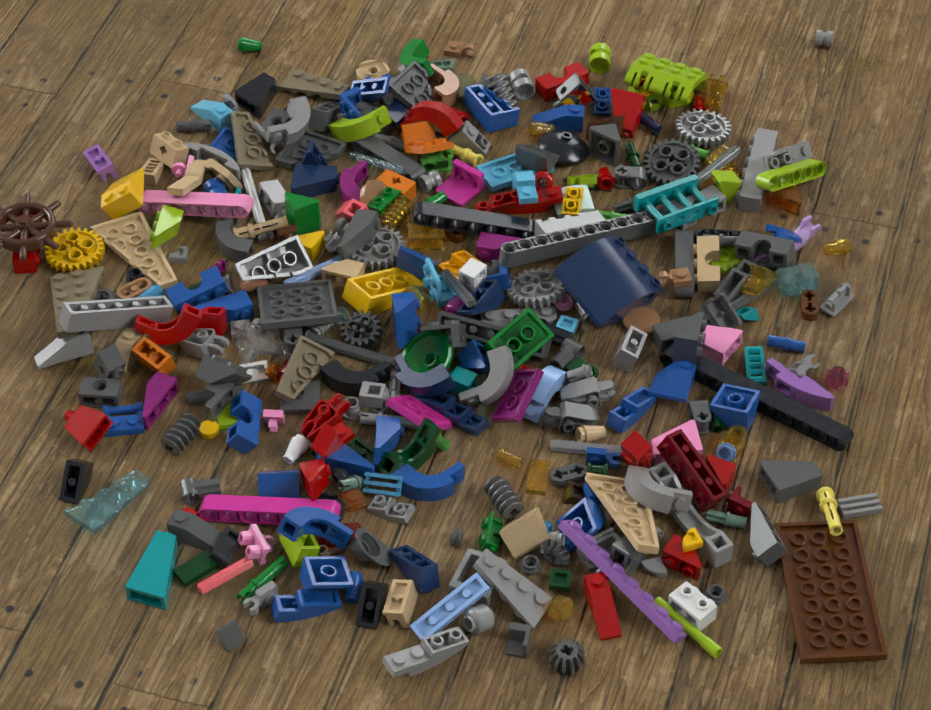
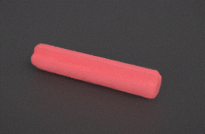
M246 556L197 584L198 591L201 594H205L254 566L253 560H248Z

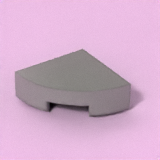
M228 93L224 94L223 103L233 111H240L236 101Z
M188 246L179 247V250L171 252L168 256V263H187Z
M660 556L640 562L641 568L646 573L649 572L656 575V577H667V570Z

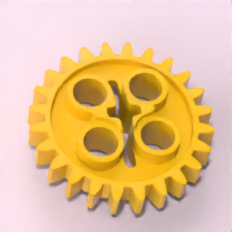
M80 227L77 230L70 228L68 232L63 229V234L57 232V237L53 238V241L59 244L57 250L45 246L47 263L50 264L51 268L55 267L56 271L62 269L63 274L66 271L71 273L75 270H85L88 267L93 268V264L99 265V260H103L102 255H105L102 237H99V233L94 234V230L88 232L87 228L81 231Z

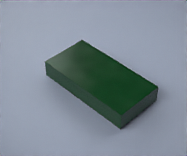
M207 549L174 569L173 574L186 588L219 568L220 565L208 558L210 551Z

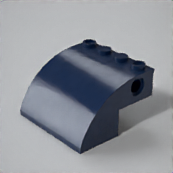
M618 235L604 237L585 246L553 271L598 328L618 324L631 309L650 305L663 291L660 281L648 272V267L637 259V254L626 246V241Z

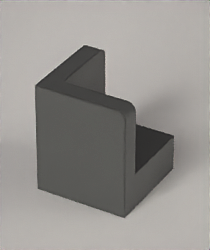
M510 622L509 640L506 648L507 656L527 659L532 625Z

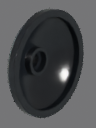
M550 130L543 133L538 140V148L560 155L557 161L560 164H580L589 155L586 142L580 136L570 131Z

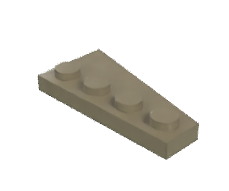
M232 111L231 121L236 161L239 168L272 171L273 165L267 158V151L263 149L262 140L251 126L254 122L250 113Z

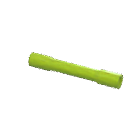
M659 596L654 600L658 606L665 608L669 613L668 616L673 621L680 623L684 628L683 631L713 658H717L722 653V647L710 637L704 635L662 597Z

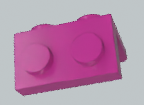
M456 158L452 162V176L436 188V194L442 190L446 193L448 201L463 207L484 190V173Z

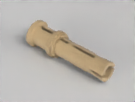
M286 216L254 225L248 223L247 226L237 229L234 227L233 231L234 235L240 238L255 239L256 235L289 225ZM278 223V225H274V226L267 227V228H262V227H265V226H268V225H272V224Z

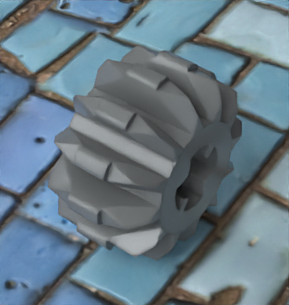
M561 638L559 643L554 642L548 653L550 666H554L555 672L561 670L563 675L566 672H570L573 675L574 670L580 671L585 662L584 648L580 646L578 641L573 643L571 638L568 641H564Z

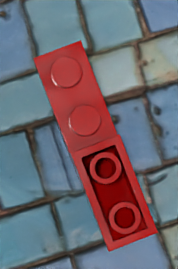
M559 185L537 190L538 203L530 204L519 203L517 190L490 196L492 211L506 214L547 212V206L563 203L562 188Z

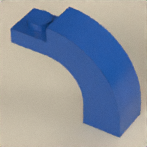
M459 461L440 474L424 475L417 472L407 463L393 472L392 475L403 476L402 495L418 501L431 502L446 499L455 494V485L460 484L465 479V466ZM392 479V483L397 484L398 480Z
M309 506L297 507L287 512L277 532L293 542L306 534L318 535L343 551L347 548L354 535L353 530L339 522L340 516L322 508Z

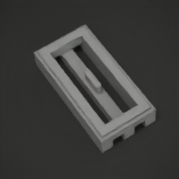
M877 493L837 499L838 508L843 519L882 513L883 510L880 500L877 499Z

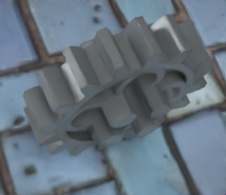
M361 310L360 314L354 311V316L352 317L347 315L348 321H342L343 327H340L342 339L346 343L361 348L363 346L369 348L370 343L375 345V339L381 338V322L377 319L376 314L372 316L370 311L364 314L363 310Z

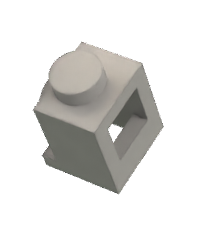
M363 381L359 393L360 409H364V407L383 409V405L386 403L387 398H389V392H386V384Z

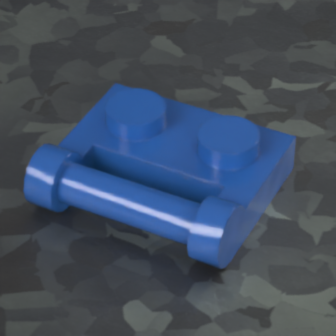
M142 402L125 406H103V413L113 422L105 437L145 433L142 418ZM137 412V414L110 417V415Z

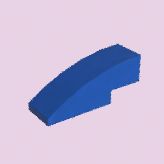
M645 386L640 387L622 398L621 404L618 407L609 411L606 425L622 434L651 408L658 397L648 395L649 389Z
M297 589L295 595H275L271 609L276 623L320 616L340 609L342 604L337 589Z

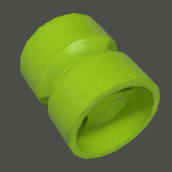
M599 42L590 47L589 69L595 74H604L610 69L611 49L607 44Z

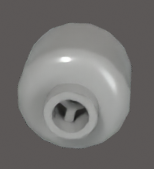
M485 604L471 607L463 614V626L466 631L474 635L481 634L493 627L494 612Z

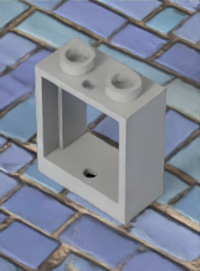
M468 548L449 583V594L463 583L461 581L470 564L474 565L483 552ZM489 585L490 591L472 606L485 604L490 608L498 591L494 586L491 587Z

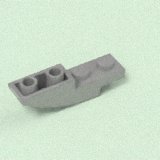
M809 140L773 151L763 156L762 159L765 170L768 171L812 158L813 155Z
M459 626L424 637L419 645L383 657L382 663L393 678L405 673L412 677L452 657L467 646L469 640Z

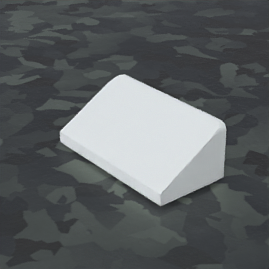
M267 360L240 365L248 369L246 373L252 375L251 380L241 384L270 379Z

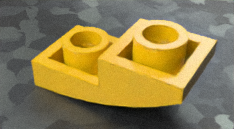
M583 187L565 188L562 215L577 216L578 213H581L584 196Z

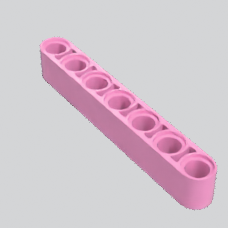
M145 190L143 206L137 210L142 211L144 214H157V211L162 210L163 205L184 210L183 216L246 218L254 205V199L247 194L189 192L184 196L169 195L168 191Z

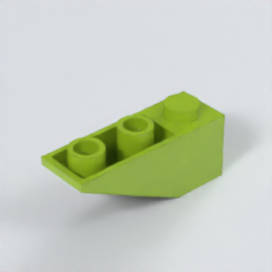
M163 205L162 210L157 211L149 237V242H152L151 250H154L178 234L184 210Z

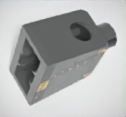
M626 536L613 543L610 551V558L614 562L619 563L629 577L640 567V562L644 560L645 554L636 551Z

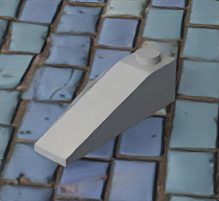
M298 235L234 264L242 281L297 276L314 268Z

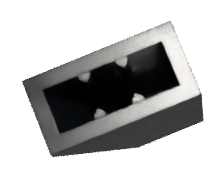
M263 72L234 91L237 105L257 119H260L277 93L276 79Z

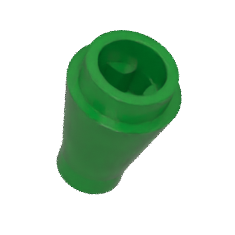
M247 37L238 38L237 51H241V53L261 51L262 41Z

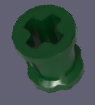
M588 462L587 472L608 476V463L595 465Z

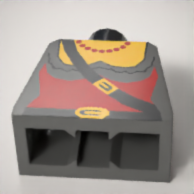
M574 73L557 88L556 92L559 100L554 102L553 106L557 108L569 104L587 107L597 102L589 86L577 73Z

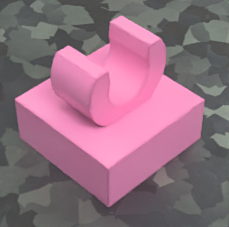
M263 410V419L265 424H268V428H270L269 432H278V424L285 425L284 411Z

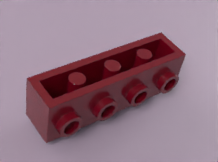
M682 429L668 434L656 447L683 487L688 491H692V499L702 513L716 507L728 495Z

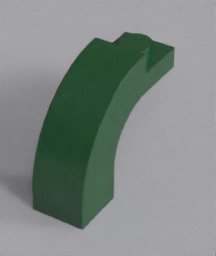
M424 418L412 440L398 451H386L377 468L387 475H392L393 472L407 463L415 470H418L436 450L437 445L434 443L442 429L429 418Z

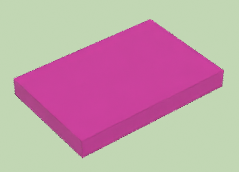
M410 394L387 398L385 405L420 426L424 418H429L442 430L452 429L454 424L453 421Z

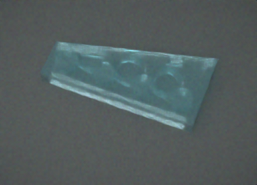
M133 470L114 481L113 486L106 489L102 488L97 491V495L90 499H83L79 502L80 505L73 509L70 507L64 510L65 516L96 535L151 484V480L139 471Z

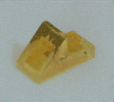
M750 264L751 277L741 285V290L743 293L758 296L777 278V274L765 267Z

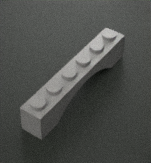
M666 462L649 468L651 478L657 483L666 487L683 490L676 474ZM691 504L688 513L670 510L669 513L686 534L689 529L696 528L704 542L703 547L698 549L714 568L732 560L734 544L722 530L708 524Z

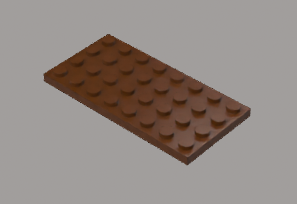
M840 520L843 532L839 536L831 535L827 521L774 524L779 537L788 551L780 558L800 664L887 659V650L857 520Z

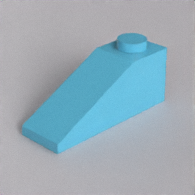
M202 100L190 107L203 120L211 119L212 123L210 125L219 133L225 126L232 129L231 113L233 110L224 103Z

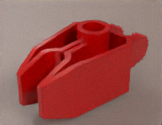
M335 394L328 401L325 399L319 400L304 419L300 431L311 443H313L325 422L332 428L340 422L343 423L341 416L349 409L351 404L348 400H343L339 404L343 398L341 394Z

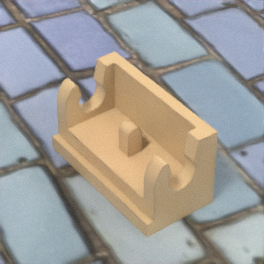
M392 580L382 612L391 626H394L395 620H398L402 628L409 627L418 597L413 580Z

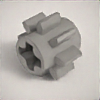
M330 232L324 239L326 241L324 244L325 248L332 254L336 251L340 254L338 245L343 235L339 232L335 234Z

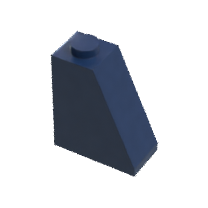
M295 164L291 193L311 198L335 192L337 184H340L341 173H338V166Z

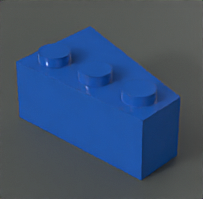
M482 84L465 87L463 105L487 132L518 125L520 108L511 107L508 105L507 100H500L496 97V93Z

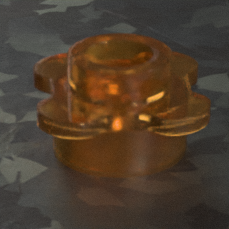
M269 361L268 367L264 372L268 378L272 379L273 383H278V378L282 377L284 370L281 364Z

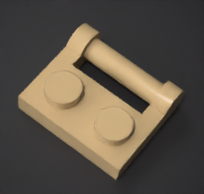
M209 158L205 161L206 168L211 170L216 175V178L222 180L224 185L231 191L233 189L236 190L237 187H240L241 190L244 188L232 172L214 159Z

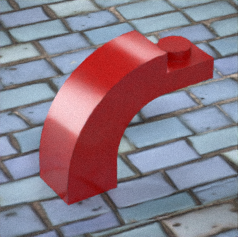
M428 100L416 103L409 110V113L403 116L404 120L400 123V126L426 120L434 123L443 135L447 137L459 130L464 122L448 105Z
M184 303L180 314L174 320L165 323L156 322L137 314L133 329L140 334H148V339L157 345L175 344L185 340L196 330L202 319V310Z

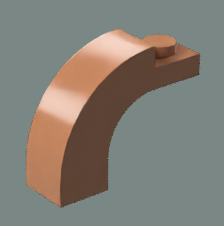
M432 63L430 65L435 73L431 77L428 76L427 81L436 87L433 88L431 99L451 107L456 102L459 79L451 70L444 71Z

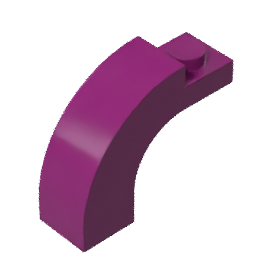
M361 160L352 169L346 167L341 173L340 196L343 203L352 198L360 202L361 188L358 185L368 176V162Z

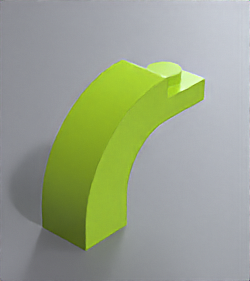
M381 106L362 117L355 119L342 117L328 126L334 139L352 142L380 132V128L388 125L392 120L387 107Z

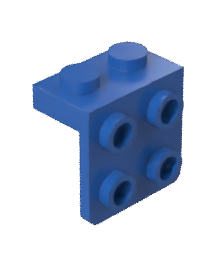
M358 86L340 94L341 118L355 119L361 117L359 110L353 105L362 101L361 89Z

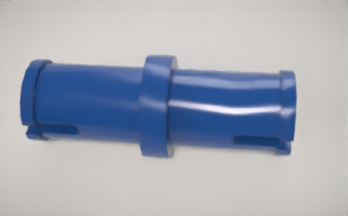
M768 334L766 346L781 348L783 351L791 350L804 353L806 341L789 339L790 337L788 336L784 338Z

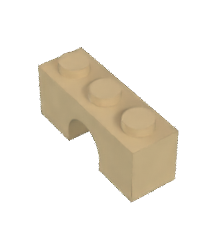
M697 236V244H693L694 255H697V259H694V270H697V274H694V285H698V292H715L720 285V266H712L708 263L720 261L719 236Z

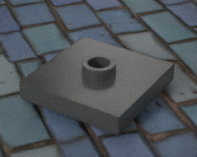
M320 380L311 381L292 403L281 399L280 410H283L284 414H309L320 400Z

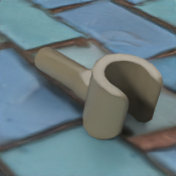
M319 545L318 555L330 556L334 553L343 552V550L339 547L328 549L326 545Z

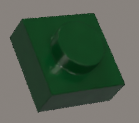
M551 569L549 590L570 593L572 571Z

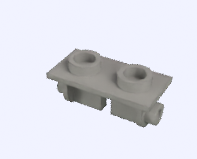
M849 283L841 284L819 309L835 317L855 297V295L850 293L851 285Z

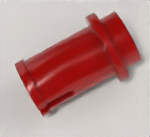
M696 96L695 101V97H693L692 112L693 109L696 111L700 109L706 111L703 105V98Z

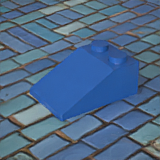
M414 292L391 294L394 333L398 349H402L418 334L417 327H421L420 316H417L416 309H420L419 298H415Z

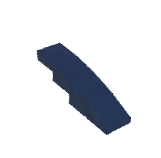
M444 393L434 397H415L453 421V425L473 435L478 436L490 425L488 418L474 414L472 407L458 403L456 396Z

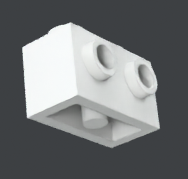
M687 581L669 594L668 603L698 630H703L716 619L718 606L712 599H708L697 587L692 586Z

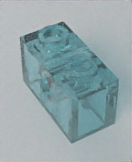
M812 262L777 269L775 284L782 297L801 294L802 291L807 289L817 291L820 277Z

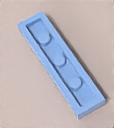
M476 572L413 622L410 627L420 640L438 633L490 591L489 586Z

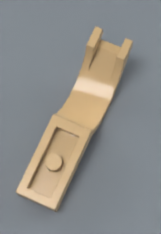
M194 160L189 165L186 176L167 187L168 194L184 196L201 185L204 172L208 171L205 166L206 160Z

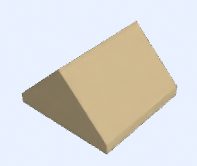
M538 507L504 525L499 532L515 559L540 547L544 540L551 539Z

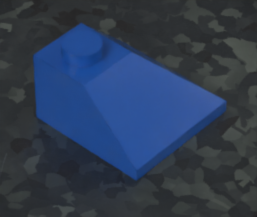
M472 339L457 354L460 366L474 373L489 376L490 362L486 351L483 349L485 345Z
M676 361L660 370L653 379L648 395L686 403L694 384L696 364H692L689 361Z
M723 383L711 402L710 409L728 428L748 432L754 422L760 391Z
M584 497L560 517L556 523L558 526L562 520H575L581 525V529L586 534L592 536L600 530L607 519L600 504ZM565 535V547L571 554L577 549V546Z
M309 556L303 558L299 574L303 589L353 588L354 584L344 556Z

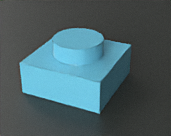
M561 315L556 327L569 331L568 336L573 338L579 326V320Z

